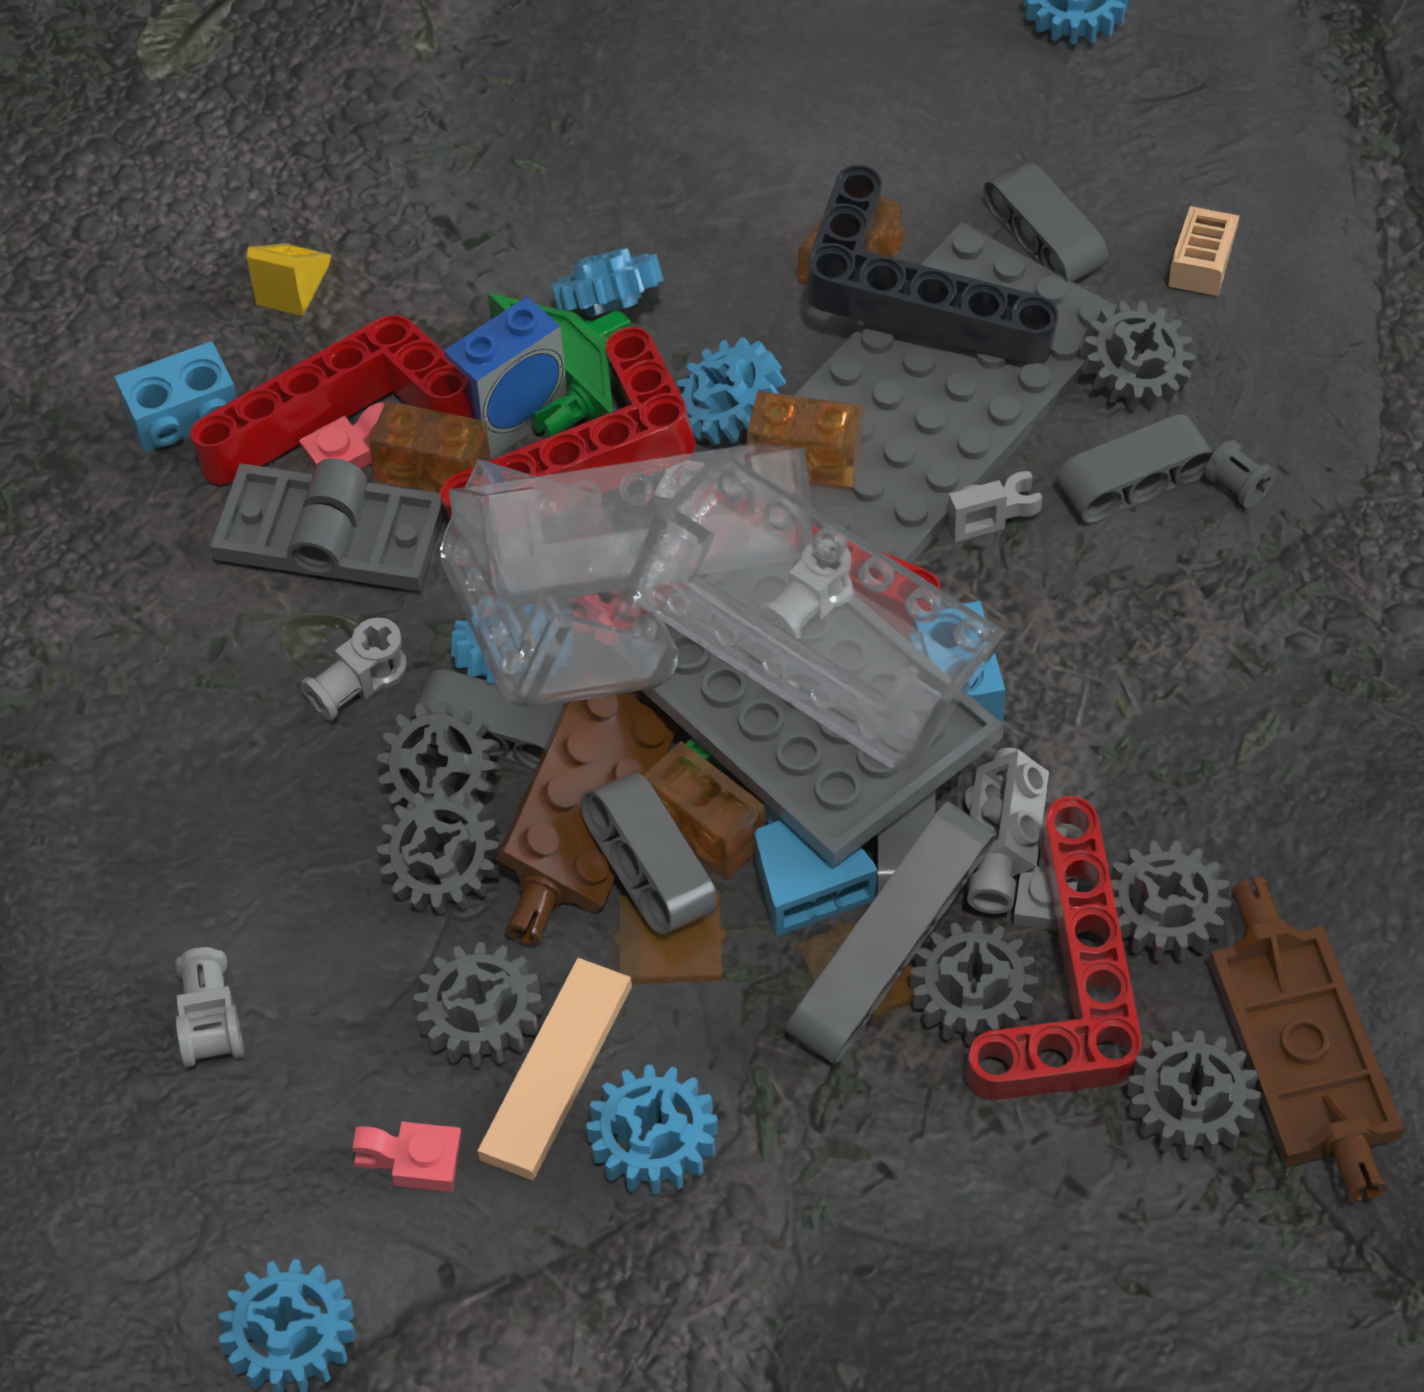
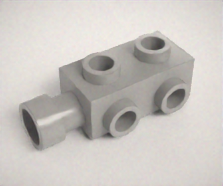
M1001 748L995 751L993 761L977 767L975 784L970 786L965 793V801L970 811V816L997 834L989 851L976 868V872L971 875L969 882L968 903L974 909L985 913L999 914L1009 911L1014 904L1016 881L1012 876L1037 867L1049 771L1018 749Z

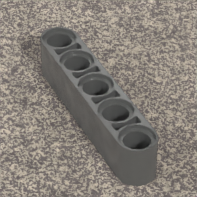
M950 802L944 803L803 998L790 1018L785 1031L834 1065L838 1063L916 955L918 948L923 945L992 846L997 834Z

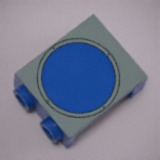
M528 296L444 350L445 358L469 379L472 385L476 424L468 432L459 436L486 461L491 460L536 430L531 421V413L542 409L566 394L561 326Z

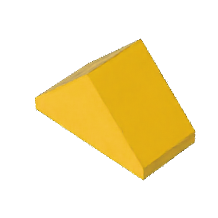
M289 244L248 247L246 258L256 305L303 316L330 265L331 254Z

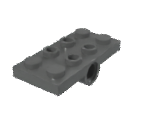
M330 458L320 461L316 465L314 474L240 463L210 549L214 560L420 591L445 509L440 493L368 483L366 475L359 467L342 459Z

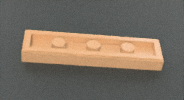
M577 958L478 1149L479 1161L534 1181L632 988L630 976Z

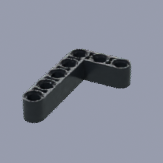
M851 165L840 171L809 256L806 297L814 308L1021 363L1034 364L1048 358L1052 351L1059 314L1056 305L1052 301L1033 293L868 252L867 250L878 220L882 189L881 177L873 168L866 165Z

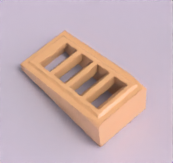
M1190 206L1171 263L1168 287L1219 296L1239 223L1238 215ZM1195 234H1201V235H1206V236H1211V237H1205V236H1200V235H1195Z

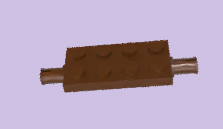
M584 670L575 678L497 854L496 860L514 869L521 882L519 888L522 895L510 922H508L505 928V933L514 940L519 930H523L519 943L529 947L539 945L542 932L553 907L561 903H575L592 914H595L603 907L616 877V872L583 819L581 811L582 795L590 789L631 773L641 774L653 787L679 726L677 723L642 704L641 700L644 692L620 670L612 686Z
M1253 877V883L1256 888L1254 891H1252L1248 879L1242 880L1233 886L1231 894L1237 903L1247 929L1243 935L1244 938L1232 947L1211 951L1209 964L1241 1050L1246 1054L1245 1061L1248 1069L1257 1071L1256 1090L1261 1093L1260 1101L1284 1165L1286 1167L1334 1156L1346 1187L1349 1201H1362L1363 1197L1360 1192L1362 1189H1364L1368 1200L1375 1198L1385 1191L1386 1184L1384 1179L1381 1178L1370 1147L1400 1140L1404 1128L1324 927L1320 926L1300 931L1290 926L1285 919H1280L1269 892L1267 880L1264 877Z

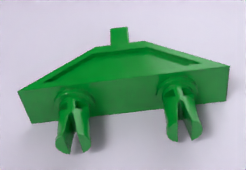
M487 293L490 318L493 319L521 300ZM537 304L561 326L566 376V394L542 409L531 413V421L537 433L545 430V438L567 430L579 420L583 419L588 422L613 412L609 359L605 345L613 333L630 327V320L620 310L617 309L592 322H584L575 312Z

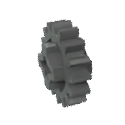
M1140 300L1136 310H1130L1125 301H1119L1114 313L1104 307L1101 309L1097 320H1091L1083 336L1085 339L1079 349V354L1087 357L1082 371L1086 374L1096 373L1097 377L1092 385L1094 390L1102 389L1105 386L1111 390L1108 401L1114 403L1120 396L1127 398L1129 409H1135L1138 401L1144 399L1150 409H1155L1161 397L1170 403L1173 401L1178 390H1183L1192 374L1190 369L1196 356L1187 352L1193 340L1191 336H1179L1177 334L1182 325L1180 320L1170 323L1163 320L1166 311L1163 307H1160L1152 314L1147 312L1145 301ZM1141 349L1142 353H1140L1137 360H1133L1132 357L1135 356L1137 350Z
M438 701L435 713L433 714L428 705L419 703L415 705L416 719L412 720L402 714L396 717L398 725L402 729L398 735L384 732L382 737L387 743L392 745L390 753L377 754V761L388 764L390 772L383 774L378 779L380 784L396 787V790L392 792L388 799L392 804L400 806L409 801L406 809L410 811L415 808L413 794L418 792L411 785L406 771H412L420 781L419 792L423 793L422 797L426 802L433 801L436 788H443L448 795L449 801H452L456 795L454 794V787L467 776H469V779L460 791L465 792L469 797L470 807L480 801L477 798V794L480 791L487 793L495 792L496 788L486 778L488 773L501 771L502 765L490 761L488 754L494 752L500 746L495 740L482 738L489 728L487 722L479 719L469 724L472 710L460 706L452 716L451 704L445 701ZM455 729L461 732L467 739L472 754H466L458 745L459 734L455 733ZM424 732V738L413 748L409 749L413 741ZM441 755L448 758L446 767H439L437 770L431 769L432 758H441ZM449 818L451 821L454 822L461 821L455 818Z
M436 788L433 801L426 802L419 792L413 794L415 808L408 811L404 807L397 805L394 810L400 822L397 826L383 824L381 828L391 842L390 844H383L377 847L379 856L383 860L390 862L383 866L380 872L387 882L396 881L392 891L401 900L411 895L410 903L418 911H422L427 906L429 900L438 914H445L448 901L455 900L460 908L464 910L468 908L466 894L474 891L476 894L484 897L487 891L481 883L483 877L498 878L500 874L496 866L490 862V859L497 857L501 847L498 841L491 839L495 838L501 831L493 819L486 820L489 812L480 801L470 807V799L463 791L459 790L453 800L449 801L448 795L443 788ZM440 818H455L461 821L450 825L440 821ZM445 843L443 846L445 855L436 859L435 857L438 856L436 847ZM473 858V860H472L470 866H469L468 869L466 870L467 865H468L470 859ZM418 876L420 880L432 877L440 880L441 884H426L414 878Z
M1150 841L1149 852L1144 856L1138 850L1132 848L1128 850L1127 865L1115 862L1112 868L1111 885L1122 939L1128 936L1133 937L1132 952L1135 954L1142 951L1145 946L1153 948L1155 961H1161L1165 950H1173L1174 955L1179 961H1185L1187 947L1192 946L1201 954L1207 952L1209 937L1220 940L1223 934L1224 923L1229 920L1232 901L1228 900L1230 882L1229 880H1218L1220 864L1213 862L1205 866L1202 865L1203 850L1199 848L1192 851L1189 856L1182 854L1180 841H1174L1170 851H1161L1156 841ZM1134 909L1140 911L1141 915L1139 916Z
M976 920L972 926V932L967 933L963 932L957 922L952 923L950 937L947 939L933 932L930 935V950L918 948L916 951V967L911 968L910 987L913 988L912 1004L914 1009L925 1008L924 1024L930 1027L938 1022H942L944 1024L943 1038L947 1040L956 1031L965 1032L967 1045H972L976 1039V1033L998 1030L1001 1026L1005 1029L1019 1027V1017H1030L1032 1014L1033 997H1037L1039 979L1034 976L1036 964L1034 956L1022 957L1024 941L1021 938L1007 944L1004 941V927L999 925L990 935L983 933L982 922ZM972 972H977L976 993H971L970 991Z
M478 942L474 954L466 955L459 945L454 947L455 960L449 963L438 956L433 959L436 975H420L421 993L414 994L413 999L416 1014H418L416 1019L421 1035L428 1034L430 1049L436 1052L447 1045L449 1062L454 1064L461 1058L463 1053L469 1054L473 1067H479L483 1055L490 1053L498 1064L504 1062L503 1048L507 1046L521 1052L524 1049L521 1033L536 1035L538 1031L536 1015L543 1014L542 998L538 994L540 993L537 974H528L526 959L522 956L510 963L508 949L503 945L496 950L494 955H489L486 953L484 942Z
M1202 1030L1196 1031L1193 1042H1185L1182 1035L1178 1031H1174L1171 1035L1169 1047L1166 1048L1159 1041L1153 1040L1150 1042L1148 1057L1138 1055L1134 1065V1075L1130 1076L1127 1095L1133 1097L1129 1113L1134 1118L1144 1117L1140 1132L1143 1137L1151 1136L1156 1132L1162 1135L1160 1150L1167 1151L1175 1142L1182 1145L1184 1158H1191L1194 1146H1203L1204 1151L1209 1157H1215L1218 1141L1221 1140L1225 1145L1233 1149L1238 1144L1240 1131L1250 1132L1255 1116L1253 1112L1258 1110L1261 1094L1254 1090L1258 1074L1256 1070H1243L1246 1054L1243 1050L1235 1052L1230 1056L1225 1052L1226 1038L1221 1036L1212 1046L1205 1043V1036ZM1191 1082L1196 1083L1195 1093L1198 1094L1196 1106L1191 1105L1192 1094H1189Z

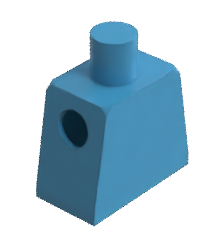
M764 804L762 814L768 825L758 828L753 833L754 860L771 925L776 937L874 901L877 896L878 870L861 846L836 866H833L771 808Z

